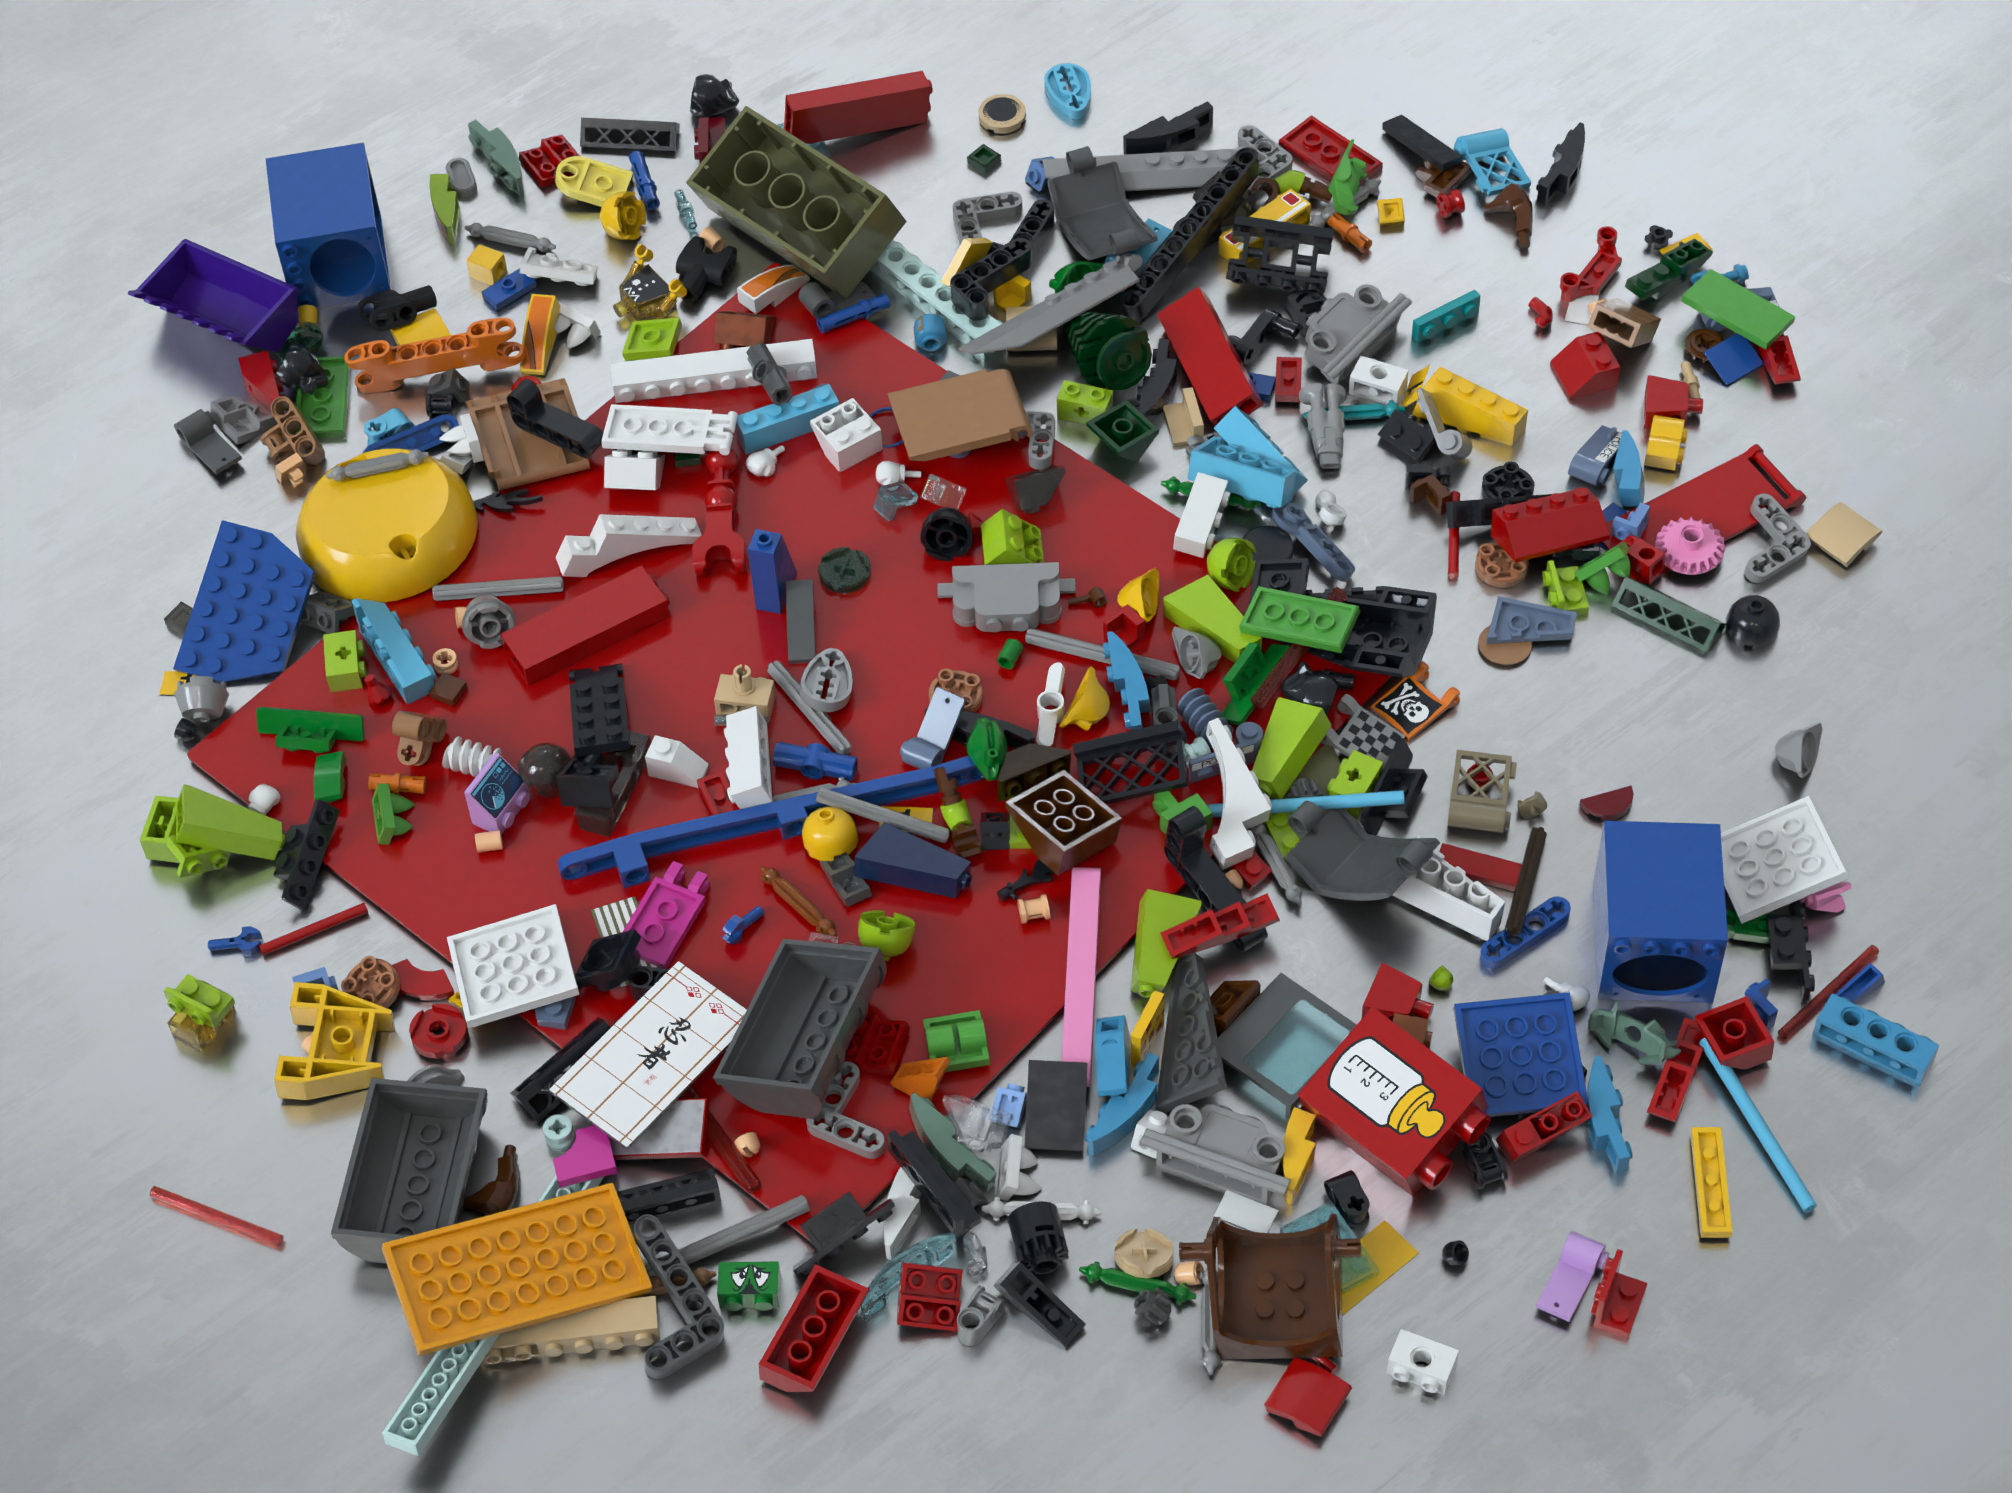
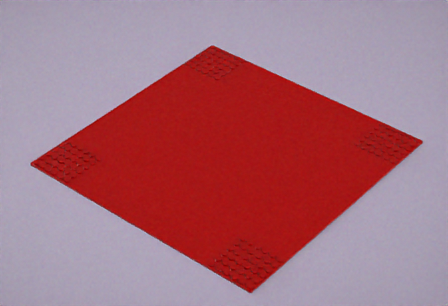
M773 263L763 272L770 270L772 268L780 267L781 265L778 263ZM802 287L776 307L769 304L757 313L776 316L769 344L812 339L817 378L789 381L788 384L792 389L791 393L793 396L810 391L821 383L830 384L839 400V405L853 398L870 415L880 408L891 407L887 393L939 381L947 372L944 368L865 318L855 320L822 334L817 326V319L812 316L799 300L798 295ZM736 293L676 344L673 356L725 350L721 348L720 343H714L716 313L723 311L754 312L738 301V293ZM736 345V348L746 347ZM763 385L616 403L614 395L584 421L597 426L604 433L611 404L712 410L713 414L726 415L730 411H734L741 415L773 403ZM883 411L871 418L881 429L882 445H891L903 440L893 411ZM736 427L733 433L731 448L737 454L738 464L736 470L729 475V479L733 481L738 499L736 509L734 510L736 533L744 539L747 553L755 529L782 534L797 571L795 580L813 579L816 655L825 649L835 648L843 652L849 662L853 680L849 702L838 711L824 713L851 743V752L846 755L858 757L857 774L854 780L849 781L850 783H860L918 770L902 761L900 748L905 740L917 737L925 717L924 711L930 704L929 687L942 669L959 670L978 675L982 685L983 700L975 713L1010 722L1034 732L1035 744H1037L1036 737L1039 725L1037 698L1045 691L1048 670L1051 665L1059 662L1065 667L1061 691L1064 697L1065 714L1088 668L1093 667L1099 684L1109 697L1110 705L1107 714L1099 722L1091 725L1088 731L1076 724L1062 728L1059 727L1061 722L1057 723L1053 744L1050 746L1069 750L1071 753L1069 774L1077 781V758L1073 752V744L1131 731V729H1126L1124 713L1129 712L1128 704L1122 705L1121 691L1115 692L1114 682L1108 683L1106 667L1112 666L1111 664L1026 643L1025 636L1027 630L983 632L976 625L963 627L954 621L953 598H938V583H953L952 566L985 565L982 533L973 536L971 548L966 555L952 557V561L937 560L926 553L925 547L921 544L920 540L922 524L931 512L944 507L955 508L966 516L969 513H973L985 522L998 511L1004 509L1039 528L1041 531L1044 563L1059 562V579L1075 578L1076 593L1060 594L1062 614L1059 620L1051 624L1039 622L1035 629L1103 646V643L1108 642L1104 638L1103 622L1122 608L1117 600L1120 590L1130 580L1156 567L1159 572L1157 612L1149 622H1145V637L1131 646L1129 650L1133 654L1180 666L1177 680L1166 679L1168 685L1175 688L1176 711L1181 698L1188 691L1196 688L1204 689V695L1210 697V702H1213L1217 706L1216 710H1219L1221 713H1223L1232 700L1223 679L1234 665V662L1221 655L1216 668L1213 671L1207 672L1204 679H1198L1186 673L1179 662L1172 637L1174 627L1180 626L1166 618L1163 614V597L1209 575L1207 557L1211 550L1207 549L1203 558L1174 550V537L1180 522L1179 517L1054 439L1051 466L1041 470L1034 469L1029 465L1028 451L1030 438L1028 436H1018V441L1011 438L1010 441L971 450L970 454L964 458H954L949 455L929 461L909 460L905 445L902 443L895 447H883V450L839 472L825 456L813 431L767 447L773 451L782 445L785 451L776 456L777 463L775 464V471L772 476L758 477L746 467V460L752 453L746 455L737 438ZM1039 439V440H1036V441H1037V442H1046V441H1048V440H1046V439ZM601 444L587 458L590 464V469L500 491V495L515 490L528 489L529 494L520 498L542 495V501L527 505H511L514 508V512H498L487 506H483L484 513L476 511L478 528L470 552L460 566L437 585L561 576L564 581V590L562 592L496 597L512 609L515 616V627L642 565L647 574H653L657 581L658 589L660 591L664 590L670 600V605H668L670 617L528 686L504 651L503 643L496 648H481L480 645L471 642L465 636L462 628H457L455 608L467 607L475 598L435 601L432 587L408 598L383 603H385L390 612H396L401 622V629L406 628L413 640L411 644L413 647L418 646L422 651L425 665L430 664L437 677L434 679V684L441 676L434 668L432 659L434 653L443 648L451 649L456 653L458 668L450 675L466 681L467 688L454 706L430 697V694L407 704L361 635L356 616H351L339 625V632L355 630L358 640H363L365 656H361V661L365 662L367 676L374 674L377 681L390 687L392 693L387 700L376 705L369 703L367 700L368 685L364 680L365 677H362L363 688L331 693L326 679L324 639H322L188 751L187 756L191 762L248 806L251 803L248 800L249 795L258 785L266 784L275 788L280 794V801L272 807L266 816L282 822V832L286 835L290 826L308 823L315 803L314 770L317 756L343 751L346 757L343 771L346 785L341 799L327 802L339 809L340 812L322 863L452 964L447 937L556 904L574 974H576L592 941L600 938L591 910L634 896L639 905L655 876L663 879L673 861L684 866L682 871L686 873L680 886L688 889L697 871L708 875L707 881H710V886L704 895L706 903L667 969H671L679 961L745 1009H748L782 939L861 946L858 937V922L863 912L881 910L885 911L884 916L894 917L895 912L914 920L915 932L911 945L904 953L899 956L890 957V960L885 961L887 966L886 976L882 984L876 988L868 1005L867 1013L877 1014L880 1020L906 1021L910 1026L893 1075L859 1071L860 1083L841 1114L875 1128L883 1134L885 1150L880 1157L875 1159L865 1158L813 1136L808 1131L806 1118L762 1113L734 1098L713 1079L729 1044L675 1098L708 1099L710 1104L705 1154L702 1158L767 1209L776 1207L798 1196H805L810 1210L786 1221V1223L809 1240L800 1225L840 1196L850 1191L864 1211L894 1181L900 1165L888 1151V1134L896 1130L902 1137L913 1130L919 1138L909 1110L911 1096L893 1087L890 1082L903 1063L930 1059L923 1019L980 1010L981 1019H983L990 1065L945 1072L931 1101L938 1112L943 1116L948 1115L954 1120L1064 1009L1072 868L1060 875H1047L1052 876V882L1031 885L1015 892L1018 896L1017 900L1023 899V901L1040 898L1043 894L1047 896L1050 919L1046 920L1044 917L1027 920V923L1023 924L1019 915L1018 901L1013 900L1011 897L1001 901L997 892L1006 887L1008 882L1012 884L1016 882L1021 876L1023 869L1027 870V876L1032 875L1034 865L1038 860L1032 849H1010L1009 847L1007 850H983L982 853L964 858L971 862L970 874L972 875V881L966 890H962L956 898L863 878L870 887L872 896L849 907H846L834 890L820 865V861L809 856V852L804 847L802 835L783 840L779 829L645 858L651 881L625 889L616 867L575 880L563 879L560 875L557 861L567 853L636 832L712 816L699 788L649 776L645 756L655 735L680 741L709 764L706 776L723 771L730 785L726 773L729 761L725 753L728 742L724 734L727 722L726 717L716 716L714 703L720 674L732 675L734 668L742 664L743 672H745V665L750 667L752 678L763 677L774 680L767 671L768 665L775 661H780L800 685L803 672L809 664H789L786 603L781 614L756 609L749 556L748 570L745 573H735L734 564L729 560L722 559L711 565L708 576L696 577L693 566V544H680L648 549L622 557L588 573L587 577L562 576L556 555L565 535L590 536L600 514L695 518L701 534L705 533L707 482L714 480V474L708 470L705 463L708 451L705 450V454H700L701 465L678 468L675 467L674 452H658V455H665L659 489L604 488L605 456L612 454L613 449L603 448ZM633 450V451H632V453H634V454H638V452H642L641 450ZM1038 453V457H1042L1043 453ZM892 461L899 465H905L906 471H921V478L905 477L904 483L899 482L895 488L889 490L877 482L876 469L877 465L881 462ZM846 559L852 560L860 567V579L853 583L855 585H848L854 588L837 589L826 582L824 570L829 562ZM1253 578L1246 588L1241 586L1238 592L1218 586L1243 616L1249 607ZM1094 587L1101 588L1106 595L1107 604L1100 608L1095 607L1092 601L1070 606L1068 603V599L1085 596ZM1262 637L1261 651L1264 655L1271 644H1285ZM1008 639H1015L1023 645V651L1012 669H1005L997 663V657ZM1293 648L1294 653L1245 722L1258 724L1263 730L1264 737L1277 699L1279 697L1287 699L1282 692L1281 683L1296 672L1301 662L1309 665L1310 670L1324 671V669H1330V672L1354 674L1353 691L1337 689L1327 715L1332 725L1331 728L1336 733L1353 717L1338 710L1337 705L1341 698L1348 694L1362 707L1392 676L1351 670ZM443 660L444 663L442 664H447V660ZM830 660L829 666L832 667L835 661ZM622 664L623 674L618 675V677H623L630 749L603 753L604 763L602 764L618 765L619 776L611 785L614 805L612 808L562 806L556 776L575 754L569 685L575 684V681H570L569 671L592 668L594 672L599 671L600 666ZM1143 673V676H1144V680H1145V681H1146L1147 676H1149V675L1152 676L1153 678L1158 677V676H1154V675H1151V674ZM825 679L821 699H826L830 679ZM774 680L776 697L770 722H767L772 797L828 783L836 785L839 782V778L823 775L821 779L814 780L805 777L798 770L773 766L774 749L776 743L779 742L808 747L812 743H819L828 747L831 752L837 753ZM1150 695L1151 712L1140 713L1142 728L1153 726L1152 698ZM1049 705L1044 708L1048 710H1053L1058 707L1054 705ZM258 707L362 715L365 737L363 741L336 740L331 750L324 753H315L312 750L302 749L289 751L286 748L276 747V734L258 732L256 710ZM399 711L418 712L446 719V732L442 741L433 742L430 757L421 766L404 765L398 759L397 750L400 736L393 735L392 724L395 715ZM1177 711L1178 722L1186 732V744L1190 745L1197 737L1190 729L1189 724L1184 721ZM1228 723L1234 729L1232 742L1235 745V734L1239 725ZM458 736L462 738V746L467 739H470L472 741V748L477 742H480L482 744V751L486 745H490L492 747V754L496 748H501L502 757L527 781L530 794L529 802L526 807L521 808L517 813L511 827L506 828L502 833L503 849L477 852L475 834L489 831L472 824L464 792L475 777L471 774H463L461 771L455 772L451 768L445 769L442 765L446 748ZM950 740L941 764L969 756L967 747ZM1320 743V744L1318 745V747L1316 748V750L1314 751V753L1311 755V757H1312L1324 744ZM1007 746L1008 752L1015 750ZM411 750V755L416 757V752ZM1149 751L1142 752L1136 761L1145 765L1153 754ZM1123 757L1115 758L1110 767L1118 771L1126 759ZM1156 761L1150 770L1159 774L1166 764ZM1097 763L1085 765L1086 774L1092 777L1100 765ZM1254 763L1246 765L1249 771L1253 769ZM1132 764L1124 776L1132 780L1140 771V768ZM1172 767L1164 779L1167 781L1180 779L1179 770ZM1187 767L1188 786L1169 790L1178 803L1197 793L1208 807L1209 804L1223 803L1221 774L1191 784L1189 781V768ZM1106 770L1098 779V782L1106 786L1114 774ZM395 772H399L402 775L426 776L425 794L411 792L397 794L414 803L412 808L394 814L413 825L412 828L404 834L392 836L389 845L378 844L372 806L375 790H369L370 773L395 774ZM1146 773L1138 785L1141 787L1149 786L1155 778ZM986 778L956 788V791L961 793L962 799L966 800L971 821L976 828L981 846V812H1008L1005 808V802L1010 800L1009 798L999 802L997 799V780L987 781ZM1120 779L1112 788V791L1115 793L1123 792L1128 783ZM1094 785L1089 791L1097 797L1102 789ZM943 792L881 805L888 807L933 808L932 824L950 830L944 820L940 807L943 805L941 797L944 796ZM1154 794L1106 804L1122 817L1116 842L1074 866L1080 868H1101L1096 975L1136 936L1139 903L1146 890L1150 889L1177 895L1186 885V882L1165 855L1164 844L1166 834L1160 830V816L1153 808ZM848 813L854 820L859 838L856 848L849 854L855 863V856L879 829V822ZM1009 814V839H1010V814ZM1222 817L1213 818L1212 829L1205 832L1203 848L1211 858L1214 857L1209 847L1212 835L1218 833ZM951 830L946 843L907 832L957 855L952 841ZM763 866L780 872V877L785 878L819 909L824 919H830L835 923L834 930L837 935L832 937L817 932V926L811 925L775 892L772 885L766 884L761 880L762 873L760 868ZM757 906L763 908L764 915L743 930L742 939L737 944H729L721 938L726 934L722 929L731 917L737 915L742 918ZM591 985L579 989L580 995H577L566 1030L538 1025L535 1009L518 1013L517 1015L562 1049L597 1017L605 1020L612 1027L637 1001L632 998L629 985L620 988L615 987L604 992L597 991ZM848 1073L846 1076L842 1075L841 1087L844 1088L843 1083L845 1079L852 1077V1073ZM830 1094L826 1097L825 1101L829 1104H837L840 1102L841 1096ZM821 1118L820 1121L814 1120L815 1125L818 1126L820 1123H825V1119ZM842 1128L838 1131V1136L849 1138L853 1135L854 1131L851 1128ZM755 1132L760 1142L759 1152L757 1154L753 1153L752 1157H744L738 1152L734 1142L738 1137L746 1133ZM873 1140L871 1143H867V1147L870 1148L873 1144L877 1145V1141Z

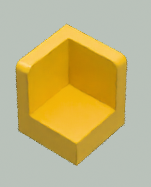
M477 245L466 259L469 276L489 285L498 282L507 271L504 253L483 245Z
M1020 275L993 290L994 305L1005 312L1006 307H1023L1032 299L1031 281Z

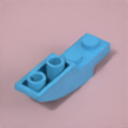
M1113 631L1107 632L1108 642L1103 643L1105 659L1111 658L1112 665L1106 667L1108 683L1114 682L1115 692L1121 691L1122 705L1128 704L1129 712L1124 713L1126 729H1131V731L1141 729L1140 713L1151 712L1143 673L1124 642Z
M1148 1052L1144 1061L1137 1063L1133 1075L1135 1078L1131 1084L1128 1083L1127 1093L1121 1096H1111L1108 1103L1104 1102L1098 1113V1122L1095 1126L1091 1125L1085 1137V1141L1088 1142L1089 1155L1095 1156L1117 1144L1131 1133L1141 1118L1152 1108L1157 1100V1083L1154 1080L1159 1072V1056Z
M1601 1055L1594 1058L1588 1082L1587 1108L1593 1117L1587 1120V1127L1594 1151L1606 1149L1616 1174L1628 1170L1629 1161L1632 1159L1633 1154L1629 1142H1624L1621 1135L1622 1126L1618 1116L1620 1107L1623 1106L1622 1095L1619 1089L1615 1090L1612 1084L1613 1075L1609 1065H1605Z

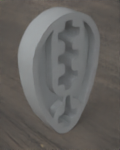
M835 648L825 649L816 655L805 668L800 682L799 695L802 701L810 708L822 712H834L848 704L853 680L849 662L843 652ZM830 660L835 661L832 667L829 666ZM825 679H830L826 699H821Z

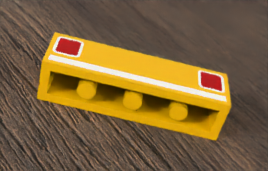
M1290 188L1283 194H1279L1276 199L1267 205L1260 207L1249 217L1305 225L1310 222L1311 203ZM1233 228L1219 236V255L1229 261V258L1241 260L1243 242L1231 241ZM1250 236L1249 247L1263 249L1264 238ZM1247 257L1246 265L1256 258Z

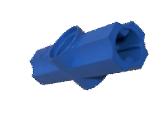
M784 742L776 743L772 760L773 766L798 770L805 777L814 780L821 779L824 775L834 778L844 777V780L852 781L856 777L858 757L831 752L828 747L819 743L809 744L808 747Z

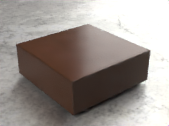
M443 672L429 691L430 697L454 706L466 690L467 683L462 679Z

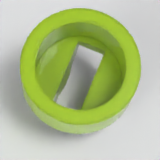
M1442 965L1432 974L1428 983L1439 991H1445L1450 989L1454 978L1452 973Z

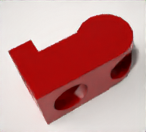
M1628 535L1620 543L1625 541L1630 549L1627 553L1630 568L1641 574V580L1650 585L1665 571V553L1642 539Z

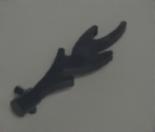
M528 489L515 490L503 495L496 491L489 496L474 500L476 511L481 513L485 512L483 506L498 512H514V508L511 505L533 504L542 501L543 498L542 495L520 498L529 494Z
M1038 859L1031 876H1027V870L1023 869L1018 880L1013 884L1008 882L1006 887L997 892V895L1001 901L1009 897L1017 900L1016 891L1031 885L1052 882V876L1047 875L1056 873Z

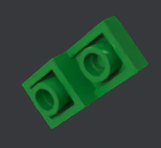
M343 751L317 756L314 770L315 801L322 799L325 802H334L343 797L346 785L343 777L346 757Z

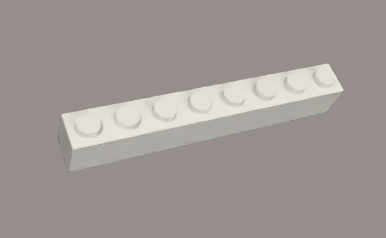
M812 339L765 344L777 365L786 369L787 382L817 378ZM749 347L611 363L616 403L762 384L753 379V368L748 361L746 353Z

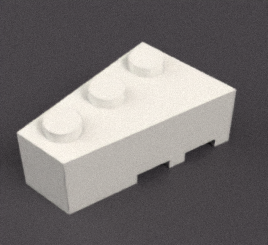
M1200 472L1197 473L1175 533L1174 550L1203 558L1206 550L1212 549L1215 540L1214 531L1220 527L1224 507H1227L1231 492L1227 491V480Z

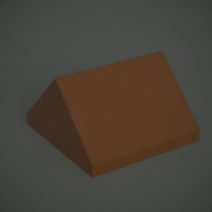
M1258 980L1224 981L1210 996L1217 1038L1260 995L1261 984Z

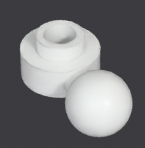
M1324 490L1319 492L1315 502L1316 506L1320 509L1319 515L1322 521L1332 527L1342 525L1347 516L1346 510L1336 504V497L1331 491Z

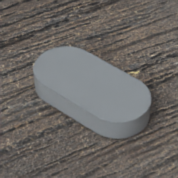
M464 158L451 159L446 164V173L450 175L453 191H456L459 197L473 195L477 190V184L469 162Z

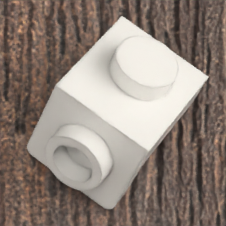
M1150 1109L1136 1124L1131 1148L1156 1159L1157 1151L1140 1145V1141L1146 1128L1164 1134L1169 1125V1117L1163 1112Z

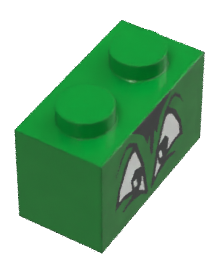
M779 1261L719 1262L717 1297L720 1308L730 1311H737L742 1308H756L762 1311L780 1308L781 1271Z

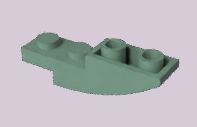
M476 119L468 123L469 140L474 147H479L490 160L489 168L495 177L501 178L508 189H513L518 195L522 196L524 194V183L520 162L510 140L498 127L488 131Z
M914 1092L910 1098L909 1110L912 1122L924 1146L946 1174L954 1181L965 1175L971 1181L974 1179L979 1182L987 1193L995 1184L997 1173L988 1161L977 1158L966 1143L957 1141L959 1128L950 1116H943L935 1109L934 1104L926 1097L921 1098Z

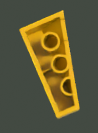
M1441 366L1430 377L1423 388L1432 393L1443 424L1457 427L1459 432L1466 434L1467 432L1479 433L1481 438L1513 446L1526 430L1528 409ZM1417 402L1412 414L1418 418V421L1421 418L1427 419L1426 414L1421 412Z

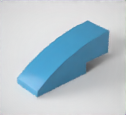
M1623 430L1613 471L1616 485L1619 486L1622 506L1638 507L1640 502H1644L1645 481L1636 444L1628 430Z

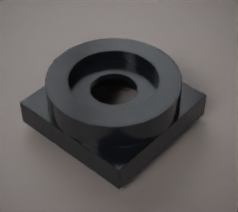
M633 929L594 939L575 974L578 988L592 985L597 991L604 992L619 986L627 980L635 971L640 961V953L636 949L641 939L640 934Z

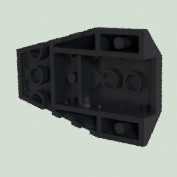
M1376 586V590L1366 591L1363 590V587H1354L1351 591L1337 592L1336 588L1325 589L1324 593H1313L1312 590H1306V596L1359 606L1360 613L1342 653L1275 640L1351 670L1397 677L1416 675L1433 635L1437 595L1432 592L1390 586Z

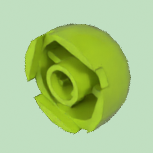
M1230 537L1220 540L1214 545L1207 557V568L1210 578L1216 585L1238 592L1241 586L1246 588L1250 584L1256 561H1253L1252 552L1256 553V549L1252 542L1246 539Z
M881 910L863 912L858 922V937L861 946L880 948L884 955V961L890 960V957L899 956L908 949L914 937V920L895 912L894 917L884 916L885 911Z

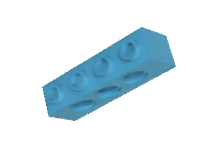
M1833 993L1817 1017L1813 1031L1814 1035L1919 1086L1934 1062L1939 1048V1044L1933 1042L1930 1038L1920 1036L1899 1023H1893L1879 1016L1876 1012L1866 1010L1852 1003L1849 999L1839 997Z

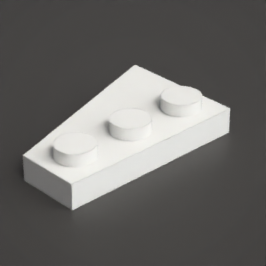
M528 247L520 264V273L526 274L530 278L547 277L555 282H564L566 280L575 282L580 286L593 285L598 269L597 266L573 259L560 261L556 254L549 252L546 255H540L536 253L537 249Z

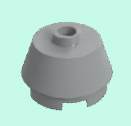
M490 595L479 596L468 604L462 620V630L471 642L480 645L481 648H496L502 645L500 634L514 627L515 616L512 609L498 598Z
M193 676L190 677V682L188 683L178 681L177 690L174 695L184 718L196 722H208L222 716L229 692L227 691V683L225 681L218 684L213 682V677Z

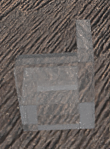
M930 474L920 498L942 507L958 510L967 489Z

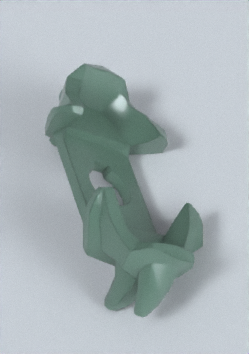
M1618 1002L1614 1003L1611 1010L1595 1009L1590 1014L1588 1028L1598 1036L1607 1048H1610L1612 1039H1617L1648 1055L1639 1058V1064H1661L1665 1059L1676 1057L1681 1053V1049L1676 1048L1678 1041L1675 1039L1669 1041L1665 1037V1030L1660 1027L1656 1020L1645 1024L1618 1011ZM1629 1026L1637 1027L1641 1032V1039L1634 1040L1626 1029Z

